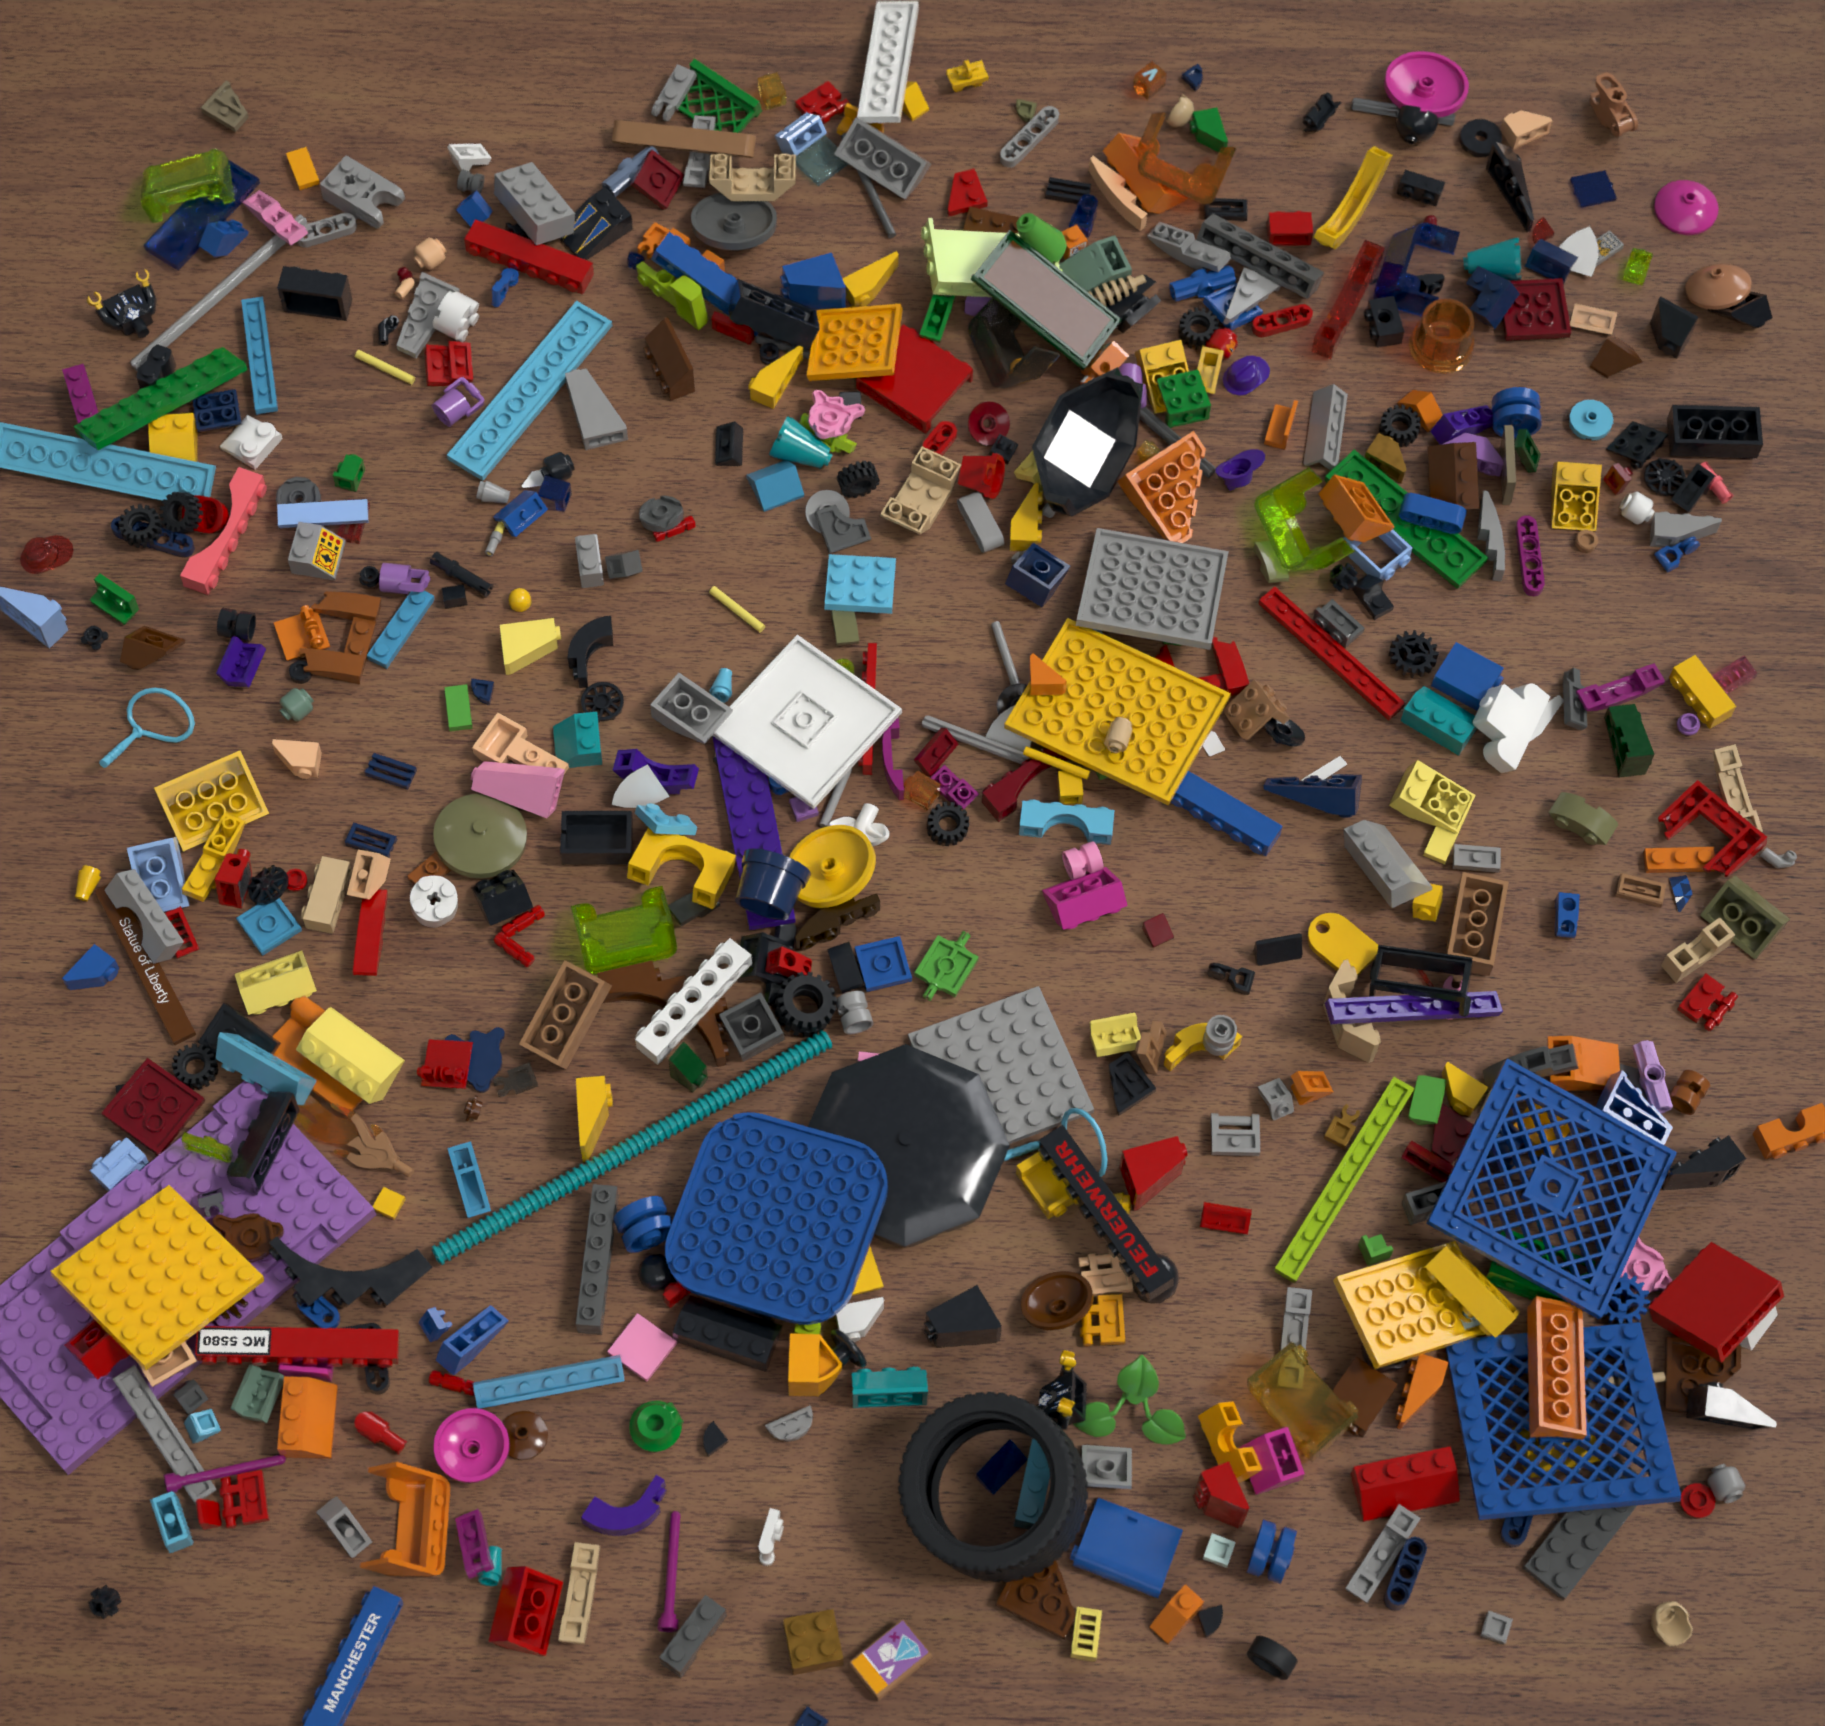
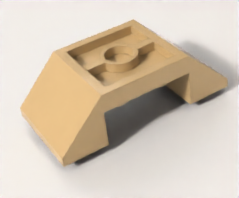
M710 155V184L731 201H775L795 184L796 155H774V169H732V155Z
M921 447L912 462L911 474L896 498L891 497L880 516L919 535L929 530L952 492L961 464L925 447Z
M1348 959L1343 960L1328 988L1324 1003L1327 999L1350 998L1355 981L1357 980V973L1354 966H1350ZM1323 1004L1324 1010H1325V1012H1326V1015H1327V1018H1328V1021H1329V1017H1328V1014H1327V1010H1326L1325 1004ZM1355 1023L1330 1024L1338 1048L1368 1063L1373 1062L1381 1039L1379 1032L1374 1030L1372 1023L1355 1027Z

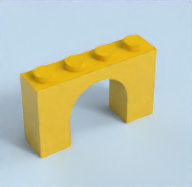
M648 827L628 863L627 878L649 886L658 868L663 863L670 860L691 862L701 871L693 887L692 902L714 909L734 872L736 855L682 835L655 834Z

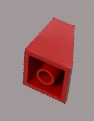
M1178 1136L1122 1151L1119 1168L1134 1211L1139 1210L1182 1174L1183 1166L1186 1164L1185 1157L1188 1154L1185 1144L1180 1143Z

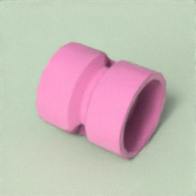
M1094 841L1081 845L1079 850L1072 848L1062 852L1063 863L1071 880L1085 876L1086 872L1092 874L1103 870V860Z

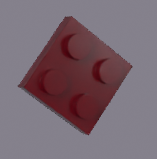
M650 150L630 185L662 210H665L669 206L685 174L654 150Z

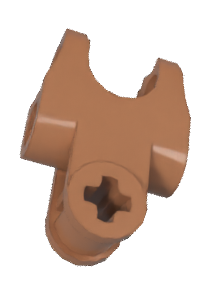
M1608 72L1598 75L1595 81L1598 92L1591 93L1590 104L1600 123L1604 127L1610 128L1615 137L1622 136L1623 133L1637 130V117L1626 103L1627 94L1622 85ZM1608 80L1612 86L1605 88L1601 81ZM1596 98H1600V104L1595 101Z

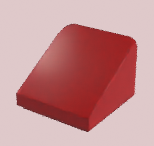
M197 1499V1515L201 1528L207 1530L220 1527L222 1521L219 1503L211 1500Z

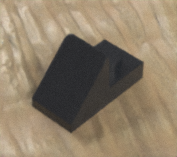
M1697 463L1671 500L1686 511L1691 512L1703 494L1708 493L1716 475Z
M1368 574L1357 580L1352 590L1372 618L1376 620L1393 611L1394 605L1382 590L1384 581Z

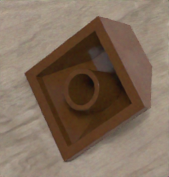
M142 626L124 637L120 662L127 664L131 669H142L185 643V639Z

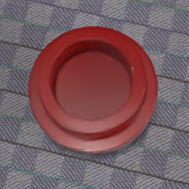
M291 869L287 872L289 878L288 890L296 892L305 888L308 880L304 871Z

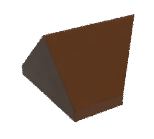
M1614 336L1606 339L1590 367L1608 379L1611 375L1640 364L1643 361L1631 346Z

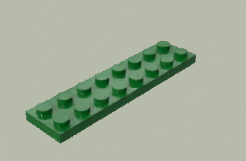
M224 347L215 349L203 358L196 359L188 366L177 369L173 374L157 380L155 385L142 388L137 393L121 399L111 407L104 408L96 415L82 420L81 423L74 426L75 432L96 450H100L247 371L246 363Z
M1355 449L1325 476L1324 481L1326 483L1334 474L1363 482L1394 525L1393 530L1412 547V553L1455 588L1459 589L1487 562L1488 557L1459 533L1450 534L1402 520L1399 517V511L1403 497L1408 492Z

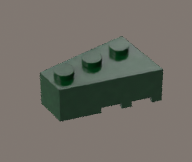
M1635 704L1608 707L1604 719L1618 777L1645 775L1652 764L1655 754L1642 723L1640 712H1638Z

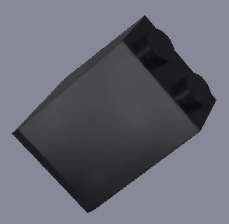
M976 1285L926 1312L925 1329L923 1330L929 1343L934 1342L937 1348L997 1343L1001 1338L1002 1325L980 1288Z

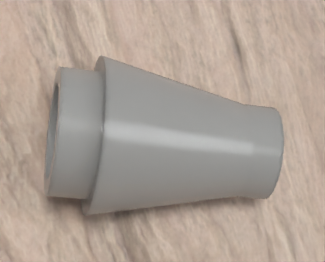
M487 480L486 482L480 481L476 498L481 499V502L507 504L510 491Z

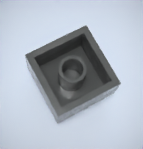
M762 993L719 1014L720 1020L743 1062L785 1040L784 1033Z

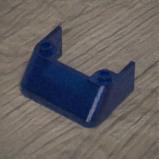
M1421 223L1395 233L1391 238L1373 294L1374 299L1394 296L1398 310L1433 320L1439 297L1419 292L1420 280L1417 276L1406 273L1415 244L1454 255L1460 232L1430 223Z

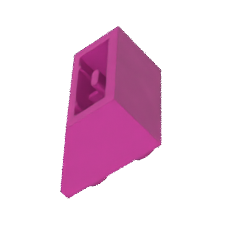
M1288 1427L1264 1434L1239 1447H1253L1263 1469L1249 1478L1255 1495L1303 1480L1305 1472Z

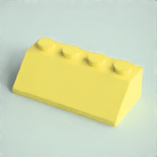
M329 1007L306 1030L296 1048V1051L369 1104L384 1099L405 1061L332 1007Z

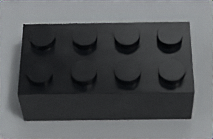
M1672 405L1667 417L1670 456L1758 458L1763 446L1760 407Z

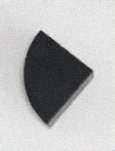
M714 1421L708 1425L703 1437L704 1449L708 1457L728 1443V1439Z
M1222 1604L1197 1612L1205 1638L1214 1634L1219 1628L1223 1618Z

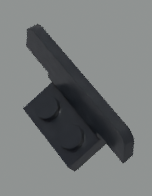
M1144 275L1146 283L1139 285L1136 292L1133 293L1129 289L1130 295L1125 298L1124 294L1120 293L1121 301L1118 302L1114 296V305L1110 306L1108 302L1106 303V307L1121 319L1116 328L1122 333H1125L1161 302V299L1156 294L1150 299L1143 295L1145 291L1157 282L1147 275Z
M793 923L776 926L774 936L763 932L741 936L740 946L751 954L752 964L737 981L741 983L760 980L766 983L764 998L769 1006L774 1007L779 989L789 977L779 973L771 974L765 972L768 952L781 946L793 951L796 935V926Z

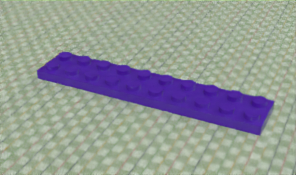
M712 736L740 879L743 871L741 864L745 850L763 849L782 854L767 775ZM792 909L787 920L769 919L746 910L749 930L796 923L794 909Z

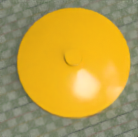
M831 825L810 833L796 845L789 858L803 864L811 872L806 887L801 889L797 899L805 905L816 908L837 906L855 897L868 884L876 865V854L870 840L859 829L847 825Z

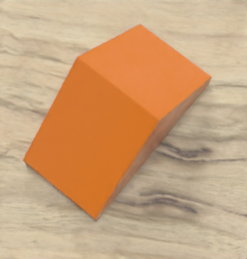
M1412 390L1397 403L1400 408L1402 405H1406V410L1409 407L1413 408L1412 413L1415 411L1418 413L1417 417H1420V426L1427 432L1431 431L1442 417L1441 410L1432 392Z
M1032 653L1029 665L1030 695H1063L1066 692L1067 681Z

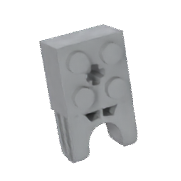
M347 155L320 183L323 200L345 213L352 214L355 219L359 218L377 229L384 222L382 212L376 207L382 203L399 206L405 200V195L400 187Z

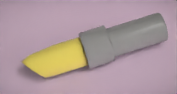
M498 522L490 536V541L485 550V554L488 556H493L497 545L503 537L505 525L502 522Z

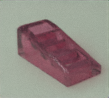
M1743 655L1714 674L1713 678L1716 681L1719 680L1725 688L1723 689L1725 693L1729 694L1755 679L1757 672ZM1741 667L1746 675L1743 676L1738 668ZM1734 671L1739 678L1737 681L1733 678L1731 672ZM1725 675L1732 683L1731 685H1728L1723 677Z

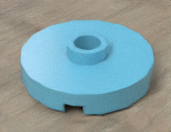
M1596 400L1578 402L1572 408L1569 416L1571 430L1579 438L1585 440L1588 438L1592 439L1591 441H1596L1604 438L1610 432L1613 424V415L1610 409L1602 402Z

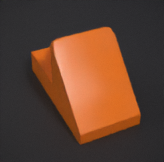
M1297 1071L1291 1075L1294 1082L1291 1085V1089L1299 1105H1305L1334 1092L1324 1071Z

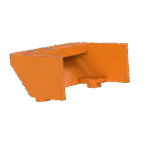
M400 1462L369 1467L368 1473L386 1478V1492L389 1498L399 1502L396 1550L384 1551L380 1559L361 1562L360 1568L389 1576L430 1577L441 1574L445 1566L450 1502V1484L447 1478Z

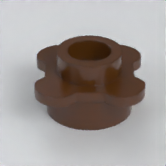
M476 1095L472 1101L467 1100L463 1113L467 1114L466 1121H469V1118L477 1120L483 1102L478 1101V1096Z

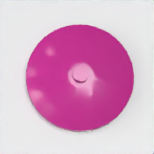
M1425 51L1410 52L1397 57L1389 65L1384 80L1385 91L1400 109L1405 105L1421 107L1420 112L1426 114L1427 110L1437 115L1438 118L1448 116L1459 110L1465 103L1469 90L1467 76L1459 65L1445 56Z

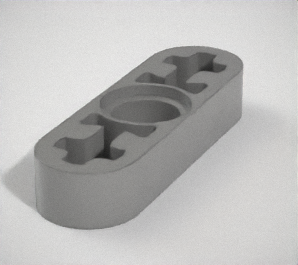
M342 213L303 225L308 232V238L304 239L302 237L297 241V244L307 248L350 235L357 228L355 217L350 213ZM323 227H330L332 229L327 234L320 232Z

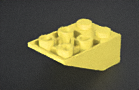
M1417 760L1406 769L1389 806L1409 818L1458 833L1476 795Z

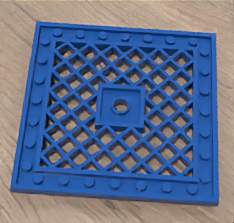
M1506 1059L1426 1224L1595 1318L1600 1319L1606 1310L1677 1152L1515 1062ZM1526 1101L1529 1112L1521 1114L1517 1103ZM1534 1103L1541 1106L1542 1108L1536 1110ZM1511 1107L1514 1116L1506 1118ZM1547 1112L1551 1124L1542 1126L1538 1115ZM1555 1115L1559 1116L1564 1120L1557 1122ZM1532 1117L1535 1128L1526 1130L1523 1119ZM1516 1121L1520 1132L1511 1134L1507 1123ZM1568 1124L1572 1135L1563 1138L1559 1126ZM1577 1127L1586 1132L1578 1133ZM1500 1128H1502L1504 1136L1496 1138ZM1553 1128L1557 1140L1548 1142L1544 1131ZM1537 1133L1541 1144L1532 1146L1529 1135ZM1589 1136L1593 1147L1584 1149L1581 1138ZM1522 1137L1526 1148L1517 1150L1513 1139ZM1598 1139L1606 1142V1144L1600 1145ZM1574 1140L1578 1151L1569 1154L1565 1142ZM1506 1141L1510 1152L1501 1155L1497 1143ZM1559 1145L1562 1156L1554 1158L1550 1146ZM1492 1147L1495 1157L1487 1158ZM1611 1148L1614 1159L1606 1161L1602 1150ZM1543 1149L1545 1155L1542 1154L1537 1160L1534 1151ZM1619 1150L1626 1153L1627 1156L1621 1157ZM1595 1152L1599 1163L1590 1165L1587 1154ZM1528 1153L1531 1164L1522 1166L1519 1155ZM1580 1156L1584 1168L1575 1170L1571 1158ZM1512 1157L1516 1169L1507 1171L1503 1159ZM1632 1159L1636 1171L1627 1173L1623 1162ZM1497 1161L1501 1173L1492 1175L1488 1163ZM1565 1161L1567 1168L1557 1162ZM1617 1164L1620 1175L1612 1177L1608 1166ZM1482 1168L1485 1177L1477 1179ZM1601 1168L1605 1179L1596 1181L1593 1170ZM1533 1169L1529 1179H1527L1525 1171ZM1586 1172L1590 1184L1581 1186L1585 1177L1579 1174ZM1518 1173L1522 1185L1513 1187L1509 1175ZM1637 1176V1178H1636V1180H1635V1182H1634V1184H1633V1186H1632L1631 1181H1630L1629 1178H1630V1177ZM1503 1178L1506 1189L1497 1191L1494 1180ZM1623 1180L1626 1191L1618 1193L1614 1182ZM1487 1182L1491 1193L1482 1195L1478 1184ZM1548 1182H1553L1557 1185V1193H1551L1548 1190ZM1607 1184L1611 1196L1603 1198L1598 1186ZM1592 1188L1596 1200L1587 1202L1583 1190ZM1472 1189L1475 1198L1466 1200ZM1523 1190L1520 1198L1524 1199L1525 1202H1518L1516 1191ZM1509 1194L1512 1205L1503 1208L1499 1196ZM1576 1196H1578L1580 1204L1572 1206ZM1628 1196L1623 1206L1620 1198ZM1493 1198L1497 1210L1488 1212L1484 1200ZM1613 1200L1617 1212L1608 1214L1604 1202ZM1477 1202L1481 1214L1472 1216L1468 1205ZM1598 1204L1602 1216L1593 1218L1589 1207ZM1530 1205L1534 1217L1525 1219L1521 1208ZM1538 1208L1542 1209L1547 1213L1540 1215ZM1582 1209L1586 1221L1577 1222L1574 1211ZM1514 1210L1518 1222L1509 1224L1505 1212ZM1499 1214L1503 1226L1493 1228L1490 1216ZM1568 1215L1571 1225L1562 1227L1560 1220L1564 1221ZM1618 1217L1616 1224L1613 1227L1611 1218ZM1552 1218L1555 1229L1546 1231L1543 1219ZM1483 1219L1485 1226L1480 1224L1476 1220ZM1604 1221L1608 1232L1599 1235L1595 1223ZM1536 1222L1539 1234L1531 1236L1527 1224ZM1588 1225L1592 1237L1583 1239L1579 1227ZM1520 1226L1524 1238L1515 1240L1511 1228ZM1573 1229L1577 1241L1568 1243L1564 1231ZM1505 1231L1507 1238L1497 1232ZM1557 1234L1561 1246L1552 1248L1548 1236ZM1609 1237L1604 1248L1601 1239ZM1542 1238L1546 1250L1537 1252L1533 1240ZM1594 1241L1598 1253L1589 1255L1586 1243ZM1526 1242L1528 1250L1518 1244ZM1579 1245L1583 1257L1574 1260L1570 1248ZM1563 1250L1567 1262L1558 1264L1554 1252ZM1548 1254L1550 1262L1540 1256ZM1600 1258L1594 1269L1592 1260ZM1585 1262L1589 1274L1580 1276L1576 1264ZM1569 1266L1571 1273L1563 1270L1562 1268ZM1590 1278L1589 1283L1583 1281Z
M1641 1322L1583 1327L1584 1357L1593 1362L1589 1368L1584 1366L1585 1381L1590 1378L1598 1383L1594 1389L1585 1385V1394L1588 1395L1585 1399L1586 1413L1593 1418L1588 1423L1586 1417L1587 1435L1583 1440L1566 1437H1530L1527 1440L1519 1435L1523 1428L1530 1432L1529 1403L1525 1401V1398L1529 1395V1384L1520 1379L1524 1373L1528 1374V1360L1525 1363L1520 1361L1528 1359V1333L1498 1335L1496 1338L1494 1336L1476 1337L1445 1347L1478 1520L1678 1502L1681 1500L1680 1488ZM1608 1354L1617 1359L1613 1366L1603 1360ZM1510 1363L1519 1368L1515 1375L1506 1370ZM1622 1364L1624 1366L1625 1373L1619 1370V1367ZM1485 1366L1495 1371L1491 1377L1481 1372ZM1600 1366L1607 1371V1374L1601 1377L1593 1371ZM1500 1375L1509 1380L1505 1387L1495 1381ZM1611 1376L1619 1377L1623 1380L1619 1387L1608 1381ZM1478 1379L1485 1383L1481 1388H1479ZM1514 1385L1524 1390L1520 1396L1510 1391ZM1627 1385L1630 1395L1623 1391ZM1489 1387L1499 1392L1495 1399L1485 1393ZM1603 1387L1613 1393L1609 1399L1599 1394ZM1504 1396L1514 1402L1510 1408L1500 1403ZM1617 1397L1627 1402L1623 1409L1613 1403ZM1593 1399L1603 1405L1599 1411L1589 1406ZM1482 1400L1489 1404V1406L1485 1410L1483 1408ZM1519 1406L1528 1412L1524 1418L1514 1412ZM1632 1407L1634 1410L1635 1417L1628 1413ZM1494 1408L1504 1414L1499 1421L1489 1415ZM1607 1409L1618 1415L1613 1421L1603 1415ZM1509 1418L1518 1424L1514 1430L1504 1425ZM1622 1419L1632 1424L1628 1431L1618 1425ZM1597 1421L1608 1427L1604 1433L1593 1427ZM1486 1422L1494 1426L1489 1433ZM1637 1428H1638V1432H1639L1640 1439H1639L1638 1437H1636L1635 1435H1633V1433L1637 1430ZM1498 1430L1508 1436L1504 1442L1494 1437ZM1612 1431L1622 1436L1618 1443L1608 1437ZM1591 1435L1598 1439L1594 1445L1588 1443L1590 1442ZM1537 1438H1539L1540 1446L1547 1445L1543 1450L1533 1444ZM1513 1440L1523 1446L1519 1452L1509 1447ZM1627 1441L1637 1446L1633 1453L1623 1447ZM1570 1442L1571 1445L1567 1448L1561 1443ZM1602 1443L1613 1449L1608 1455L1598 1449ZM1491 1444L1498 1448L1494 1454L1492 1453ZM1578 1445L1588 1451L1583 1458L1573 1452ZM1553 1446L1562 1453L1558 1460L1548 1454ZM1528 1449L1538 1456L1533 1462L1523 1456ZM1642 1450L1644 1453L1645 1461L1638 1457ZM1503 1452L1513 1458L1508 1465L1498 1459ZM1617 1453L1628 1459L1623 1465L1613 1459ZM1592 1455L1603 1461L1599 1467L1588 1461ZM1567 1458L1577 1463L1573 1470L1563 1464ZM1542 1460L1552 1465L1548 1472L1538 1466ZM1517 1462L1528 1468L1523 1475L1513 1469ZM1632 1463L1643 1469L1638 1475L1628 1469ZM1607 1465L1618 1471L1614 1477L1603 1471ZM1495 1466L1502 1470L1498 1477ZM1582 1467L1592 1473L1588 1480L1578 1474ZM1557 1470L1567 1475L1563 1482L1553 1476ZM1532 1472L1542 1478L1538 1484L1528 1479ZM1507 1474L1517 1480L1513 1487L1503 1481ZM1624 1475L1627 1479H1620V1477ZM1598 1477V1478H1600V1479L1603 1480V1481H1595V1480H1596V1478ZM1572 1480L1577 1482L1574 1484H1569ZM1547 1482H1549V1483L1552 1484L1553 1486H1544V1485H1545ZM1522 1484L1528 1487L1519 1489Z

